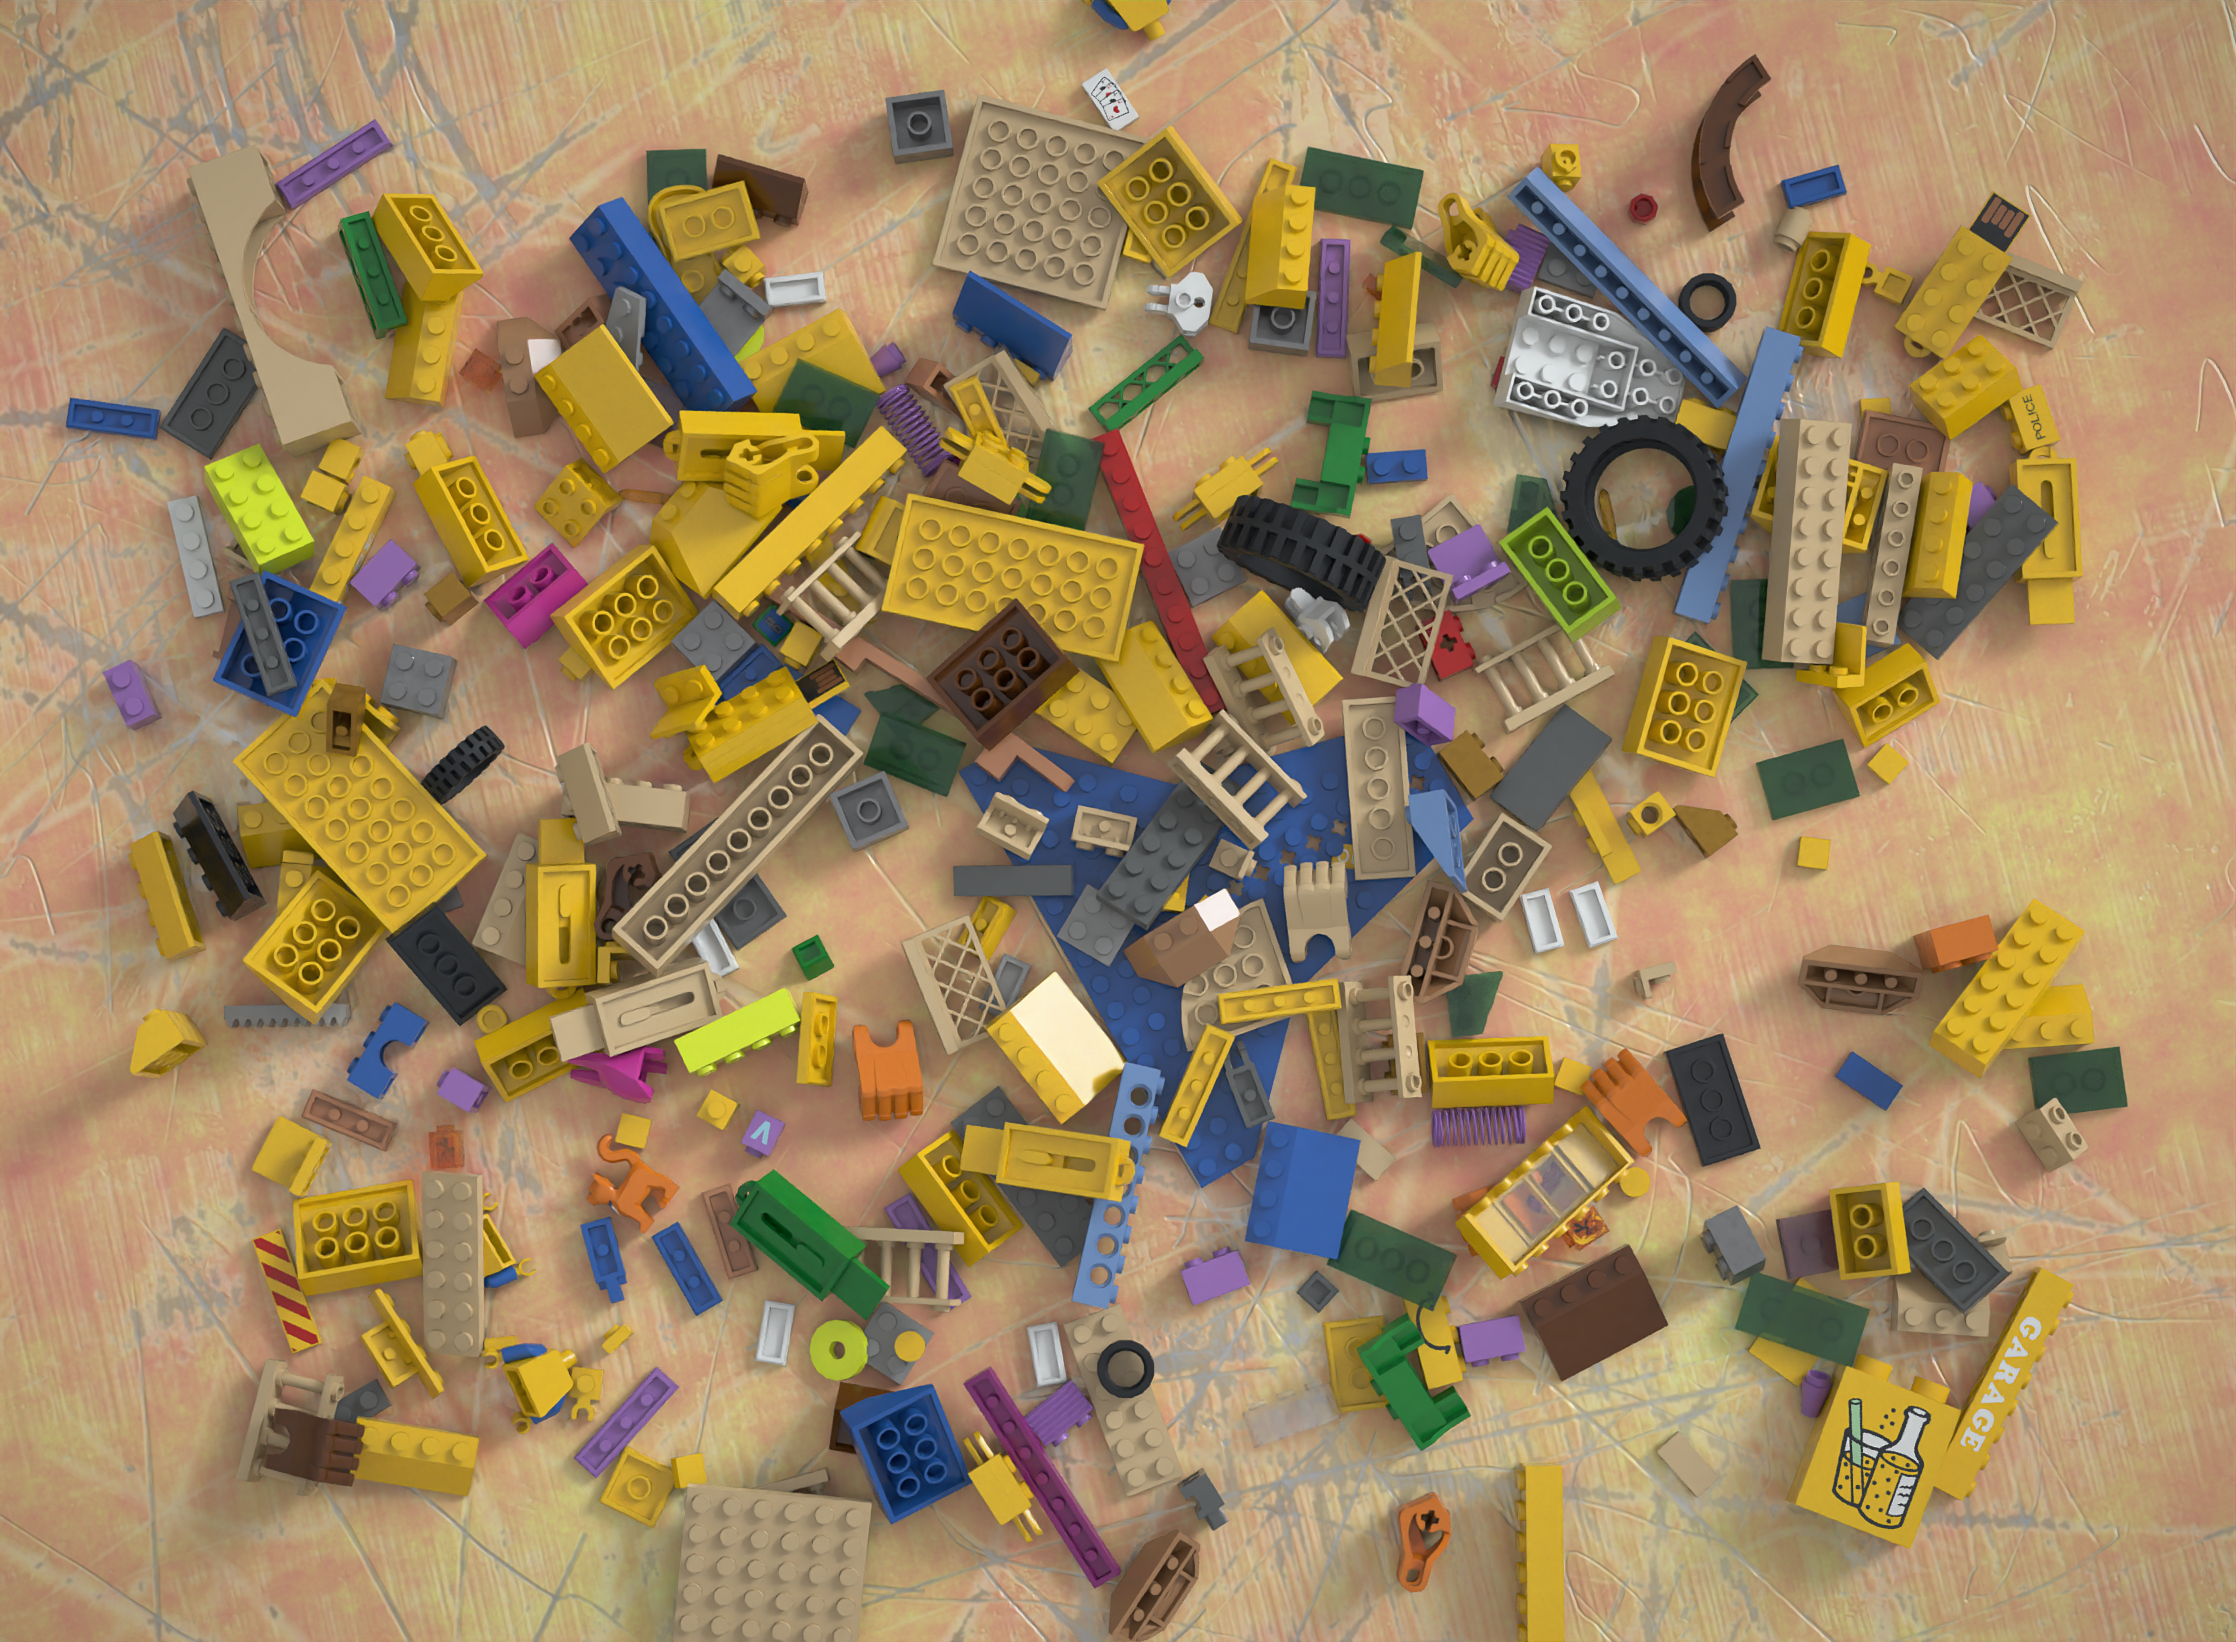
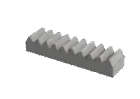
M332 1004L314 1026L322 1027L324 1021L327 1026H335L336 1021L340 1026H347L349 1019H351V1005ZM288 1005L224 1006V1020L227 1021L228 1026L231 1028H238L239 1023L244 1028H250L251 1023L253 1027L262 1028L263 1023L266 1027L274 1028L275 1023L279 1027H286L287 1023H289V1026L298 1027L300 1022L302 1026H311L310 1021Z

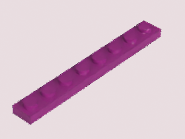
M989 1366L967 1379L963 1385L1094 1589L1118 1576L1122 1571L992 1367Z

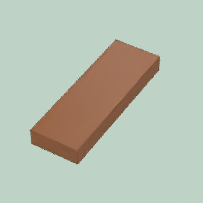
M312 1089L301 1115L304 1119L384 1152L387 1151L398 1123L315 1089Z
M731 1183L702 1192L701 1194L728 1279L757 1271L758 1267L750 1242L729 1225L739 1210Z

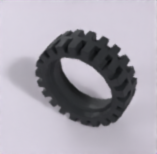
M487 725L482 726L474 731L473 734L467 736L464 741H461L446 757H443L425 776L421 785L440 805L445 804L482 774L481 772L487 769L490 763L501 754L505 745Z

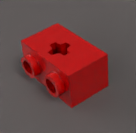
M1450 610L1445 611L1443 614L1430 662L1438 682L1471 669L1474 665L1472 660L1476 659L1471 644L1469 642L1464 643L1460 634L1464 629L1457 615L1452 616ZM1435 616L1422 621L1423 626L1425 627L1434 622ZM1418 624L1415 626L1416 631L1420 630ZM1432 627L1426 630L1429 636L1431 634ZM1420 633L1418 637L1426 651L1428 642L1423 633ZM1443 638L1447 642L1453 641L1454 645L1451 647V652L1447 648L1441 649L1440 645L1443 642Z

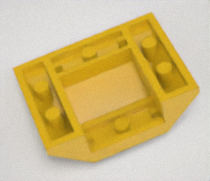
M1775 435L1772 447L1769 449L1766 467L1761 476L1750 517L1771 535L1779 449L1778 435ZM1850 458L1842 554L1866 552L1888 475L1887 470Z
M684 481L652 519L649 545L656 547L677 579L706 600L713 592V588L730 572L783 508L781 505L763 516L756 517L725 501L724 482Z

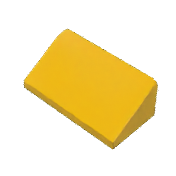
M983 896L970 919L987 961L990 960L1017 913L1015 909L992 896ZM965 927L957 941L961 945H965L969 932L967 927ZM971 940L968 947L976 950ZM966 951V952L972 954L973 956H975V957H977V958L979 959L978 955H976V954H974V953H972V952Z

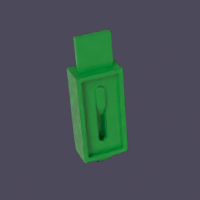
M774 1169L758 1181L750 1180L742 1184L735 1195V1200L740 1208L729 1225L819 1300L823 1301L833 1293L863 1319L867 1320L870 1318L890 1286L858 1260L866 1245Z

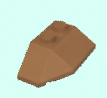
M527 316L497 321L499 355L506 402L514 437L520 438L545 434L559 412L534 375L562 354L560 339Z
M1431 880L1427 881L1400 976L1411 975L1414 991L1413 1002L1423 1005L1463 985L1479 930V925L1456 887Z
M1225 888L1144 935L1123 950L1138 977L1178 988L1230 956L1241 912Z
M1828 945L1803 956L1798 985L1821 1008L1884 1015L1900 1008L1909 1001L1913 1002L1919 999L1924 970L1890 951Z
M1177 1529L1145 1543L1111 1594L1108 1633L1122 1642H1141L1164 1631L1198 1580V1552H1200V1544Z

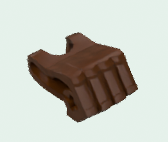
M642 852L636 855L615 857L609 861L606 874L605 899L594 922V931L602 940L606 942L615 941L612 938V933L606 932L608 923L610 921L618 923L633 908L630 905L629 885L638 890H650L662 877L653 853ZM636 871L644 873L642 879L634 876Z
M275 1408L273 1422L286 1427L290 1434V1443L281 1454L266 1453L263 1467L316 1482L352 1487L354 1474L350 1473V1470L357 1471L359 1467V1458L355 1457L354 1454L360 1455L362 1452L363 1442L358 1441L357 1437H363L365 1425L347 1420L322 1418L303 1411Z

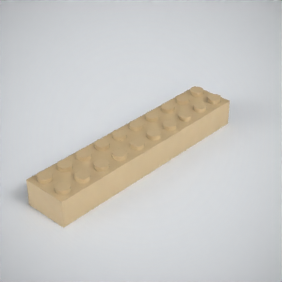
M820 714L816 716L819 722L802 731L612 928V938L656 978L828 799L829 794L833 793L862 763L864 753Z

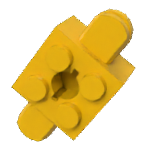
M951 427L946 429L945 435L949 439L942 437L938 444L944 450L961 459L959 461L958 476L1009 505L1018 492L1037 503L1042 504L1044 502L1045 496L1041 492L1048 494L1052 487L1046 481L1029 472V461L1026 459L1027 455L1014 447H1011L1009 450L1000 444L1001 440L988 432H985L983 435L977 431L974 438L971 439Z
M1269 447L1263 449L1248 461H1246L1243 455L1237 459L1231 456L1219 465L1220 470L1211 477L1208 473L1195 483L1196 487L1193 490L1192 496L1193 501L1172 516L1175 522H1178L1199 508L1198 512L1179 526L1180 529L1184 532L1204 517L1214 528L1229 517L1238 496H1259L1263 488V482L1260 480V477L1279 463V460L1273 457L1256 470L1252 468L1265 460L1272 453Z
M976 1430L973 1432V1435L988 1459L983 1460L968 1436L962 1439L978 1464L969 1470L968 1475L1000 1526L1012 1519L1026 1542L1030 1543L1033 1541V1538L1019 1517V1514H1024L1038 1537L1044 1534L1029 1510L1033 1504L1031 1498L1034 1497V1494L1025 1480L1021 1482L1018 1480L1014 1473L1018 1470L1008 1454L1003 1456L1001 1451L994 1454L980 1431Z

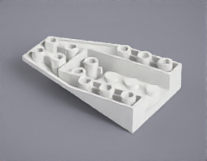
M1534 286L1521 291L1493 405L1585 428L1601 427L1604 424L1611 427L1618 424L1617 419L1627 417L1629 420L1638 419V415H1648L1653 419H1658V416L1674 423L1687 377L1638 328L1616 312Z

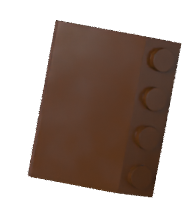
M1015 598L929 674L926 679L972 736L990 751L1078 674L1080 670L1022 603Z
M1624 1244L1518 1300L1561 1382L1668 1326V1322L1630 1244Z

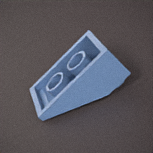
M1444 789L1408 795L1409 806H1405L1408 824H1412L1414 831L1422 838L1461 893L1467 892L1455 803Z

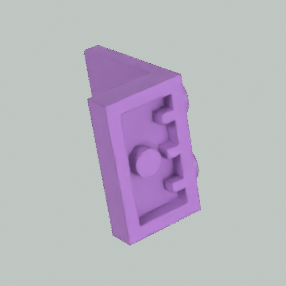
M1479 524L1433 547L1427 552L1437 571L1454 575L1449 592L1454 604L1508 577L1511 572L1505 561L1500 562Z

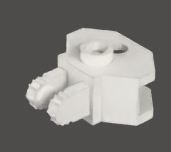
M1190 272L1179 284H1171V287L1147 286V293L1153 296L1170 298L1169 305L1146 303L1144 311L1167 315V319L1174 321L1182 336L1195 337L1208 325L1213 289L1203 273ZM1201 303L1203 307L1197 308L1195 304Z
M1302 588L1292 589L1284 604L1285 609L1296 620L1294 625L1322 655L1327 652L1333 640L1339 641L1344 636L1350 626L1346 611L1337 602L1324 600L1321 596L1315 600Z

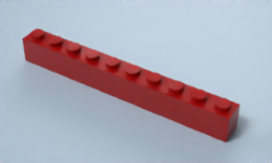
M1119 429L1090 439V446L1127 539L1131 542L1144 544L1139 569L1172 652L1210 714H1216L1222 709L1227 711L1224 701L1203 661L1208 652Z

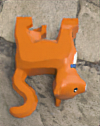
M610 1134L603 1135L597 1144L598 1155L603 1161L613 1164L627 1161L630 1165V1170L618 1188H615L607 1177L595 1173L592 1176L594 1180L589 1187L586 1200L593 1206L598 1204L609 1205L619 1215L638 1222L639 1231L645 1234L655 1220L641 1205L648 1195L654 1196L657 1199V1205L664 1209L680 1187L668 1176L653 1171L649 1165L640 1159L636 1152L627 1148L616 1151L609 1150V1144L613 1137Z

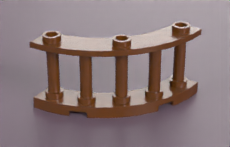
M1756 54L1734 70L1720 87L1700 123L1693 144L1691 157L1692 189L1697 208L1709 232L1735 217L1733 210L1745 202L1735 182L1732 165H1730V147L1737 118L1751 103L1762 96L1759 89L1771 81V77Z

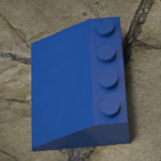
M969 271L952 312L953 319L956 320L955 325L968 334L971 331L981 336L980 341L992 349L1005 345L1012 358L1018 359L1039 373L1040 380L1045 381L1048 378L1054 382L1073 352L1072 334L974 272Z
M264 570L261 579L298 687L271 697L267 696L242 619L238 624L213 681L297 718L348 607Z
M1268 1121L1245 1241L1338 1260L1361 1140Z
M932 1383L869 1397L840 1411L877 1504L891 1525L973 1483L968 1475L967 1467Z

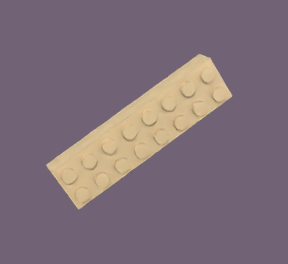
M1781 418L1762 651L1763 660L1833 664L1852 423Z

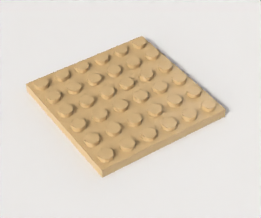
M978 94L934 257L933 267L964 275L972 271L987 281L1106 311L1128 224L1096 182L1151 139Z
M688 1483L672 1642H857L872 1500Z

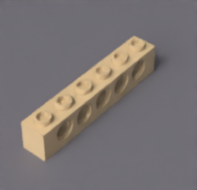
M1892 463L1887 468L1888 475L1882 493L1861 625L1867 628L1866 645L1886 649L1894 644L1923 471L1921 467Z

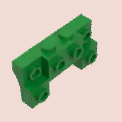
M1312 390L1306 423L1330 428L1320 482L1296 478L1291 502L1292 508L1301 509L1310 514L1320 515L1321 513L1350 519L1356 484L1362 485L1365 467L1360 466L1361 456L1368 455L1371 438L1365 437L1372 399L1335 395Z
M1405 1313L1382 1327L1381 1334L1356 1349L1374 1378L1370 1380V1383L1379 1397L1383 1394L1389 1401L1385 1406L1394 1421L1397 1419L1401 1420L1419 1450L1422 1451L1434 1444L1449 1429L1469 1418L1471 1414L1453 1385L1434 1397L1428 1392L1406 1357V1354L1425 1342L1408 1313Z

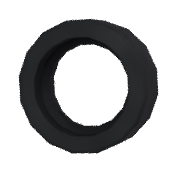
M1702 273L1692 277L1683 287L1678 299V308L1702 332H1713L1722 328L1731 319L1737 306L1736 293L1732 284L1724 277L1715 273ZM1701 286L1715 287L1724 297L1725 306L1723 312L1712 320H1704L1697 317L1690 307L1692 293Z
M1119 1340L1110 1344L1101 1353L1097 1363V1375L1101 1385L1110 1394L1119 1398H1133L1142 1394L1151 1385L1154 1377V1361L1150 1352L1142 1344L1133 1340ZM1121 1351L1136 1353L1144 1365V1373L1141 1380L1131 1387L1116 1385L1108 1374L1110 1359Z

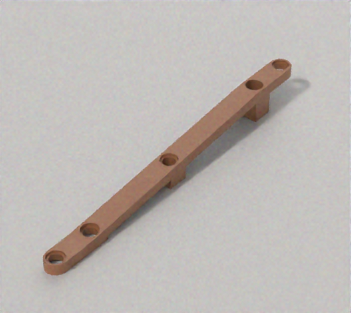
M778 588L770 597L765 594L763 598L780 607L783 604L780 597L785 591ZM792 606L785 611L816 630ZM814 610L831 628H837L839 631L844 628ZM857 635L834 657L836 661L856 676L869 663L959 719L925 677ZM1012 732L992 750L988 751L984 748L975 760L976 766L999 783H1001L1017 760H1020L1063 793H1066L1075 782L1062 769Z

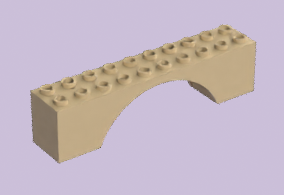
M257 144L189 167L188 170L191 178L187 179V184L191 194L196 196L200 204L196 206L198 216L202 224L205 223L207 230L210 231L205 236L211 251H214L219 259L215 261L218 274L221 279L224 278L226 285L229 287L224 289L229 305L233 306L238 314L234 317L238 332L242 333L247 341L246 344H243L245 354L249 362L252 361L255 369H257V371L252 372L258 389H261L264 396H266L262 403L267 416H271L273 423L276 425L271 429L277 445L280 444L283 451L287 450L295 458L329 446V443L336 439L346 440L361 435L362 433L344 380L333 365L309 362L286 352L268 337L258 317L254 300L256 263L267 237L274 227L287 215L268 160Z

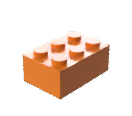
M1989 914L1928 930L1913 936L1922 969H1932L1933 974L1991 959L1990 952L1999 950Z

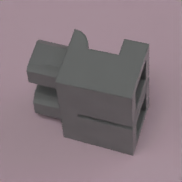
M1203 1468L1177 1484L1186 1500L1194 1495L1199 1502L1195 1508L1199 1521L1205 1518L1213 1531L1228 1522L1227 1517L1220 1508L1225 1503Z

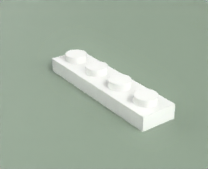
M195 495L167 502L194 618L199 619L226 612L199 497Z

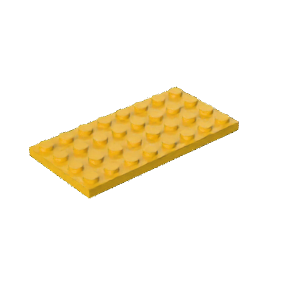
M908 493L882 612L978 632L1017 598L1064 652L1118 663L1144 544Z
M321 679L309 690L297 718L284 713L232 761L391 933H394L432 902L438 903L488 855L429 794L364 722L356 757L326 752L327 703L333 689L324 679Z

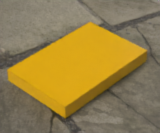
M744 180L657 205L674 263L761 239Z
M803 992L796 1082L798 1084L831 1087L838 1006L837 996Z
M1799 1277L1747 1351L1798 1387L1802 1382V1378L1813 1367L1850 1312Z
M1383 1315L1323 1323L1335 1414L1385 1408V1405L1389 1403L1384 1394L1380 1397L1377 1395L1370 1383V1380L1374 1378L1356 1349L1382 1333L1381 1328L1385 1326Z

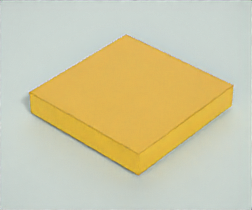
M626 1446L599 1502L642 1524L654 1528L675 1486L672 1468Z

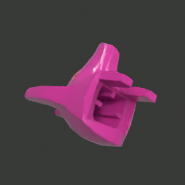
M647 1046L635 1048L611 1057L605 1053L590 1052L567 1060L568 1063L593 1069V1071L571 1070V1079L607 1088L613 1094L623 1099L642 1104L651 1103L654 1093L653 1088L645 1083L647 1073L667 1074L668 1066L666 1063L659 1062L665 1061V1050Z

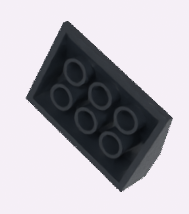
M193 790L187 793L173 812L176 819L173 826L181 839H187L191 847L187 849V852L195 865L200 863L205 873L201 876L209 891H215L219 899L215 903L224 918L228 916L230 920L237 921L266 905L267 902L211 799Z

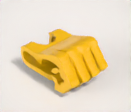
M1455 192L1447 194L1438 204V213L1443 225L1444 242L1448 254L1446 258L1455 272H1458L1461 277L1468 279L1471 283L1485 289L1491 288L1503 291L1515 266L1519 262V254L1497 233L1492 218L1487 212L1479 207L1471 210L1467 200ZM1456 202L1459 214L1451 216L1450 206Z
M801 433L767 440L757 446H752L749 439L734 444L732 451L725 460L726 468L723 473L725 480L723 489L726 492L725 501L750 513L752 516L760 517L789 499L811 494L818 487L819 475L813 467L807 464L817 460L819 456V441L810 433ZM803 446H809V447H810V448H806V449H799V450H797L799 447H803Z

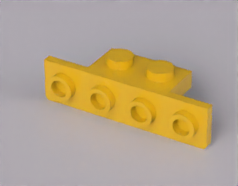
M1589 769L1569 794L1576 807V810L1572 811L1579 827L1586 826L1590 836L1585 839L1593 855L1599 852L1616 885L1640 873L1641 868L1591 769Z
M380 1288L374 1290L368 1298L380 1315L383 1323L359 1337L360 1341L391 1389L417 1374L432 1399L438 1397L444 1391L442 1377L435 1369H431L426 1361L427 1355L420 1344H415L411 1338L410 1327L403 1318L399 1319L393 1309L395 1306L391 1297L386 1292L383 1293Z

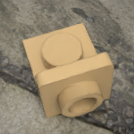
M1221 839L1209 867L1242 882L1244 875L1249 878L1251 877L1257 861L1252 859L1255 852L1245 850Z
M1672 961L1635 971L1637 977L1633 978V985L1636 994L1642 995L1643 1000L1652 998L1648 980L1652 979L1653 985L1671 981L1670 975L1677 973L1675 962Z
M1996 1230L1981 1232L1975 1239L2011 1275L2012 1267L2005 1245L2006 1233H1997Z

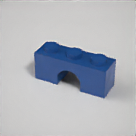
M396 1002L392 1006L387 1005L379 1018V1021L382 1022L376 1032H370L364 1041L363 1047L366 1049L360 1058L355 1057L347 1070V1073L350 1074L347 1081L381 1100L398 1075V1073L388 1068L384 1062L383 1055L386 1047L392 1042L401 1041L414 1048L430 1023L428 1020Z

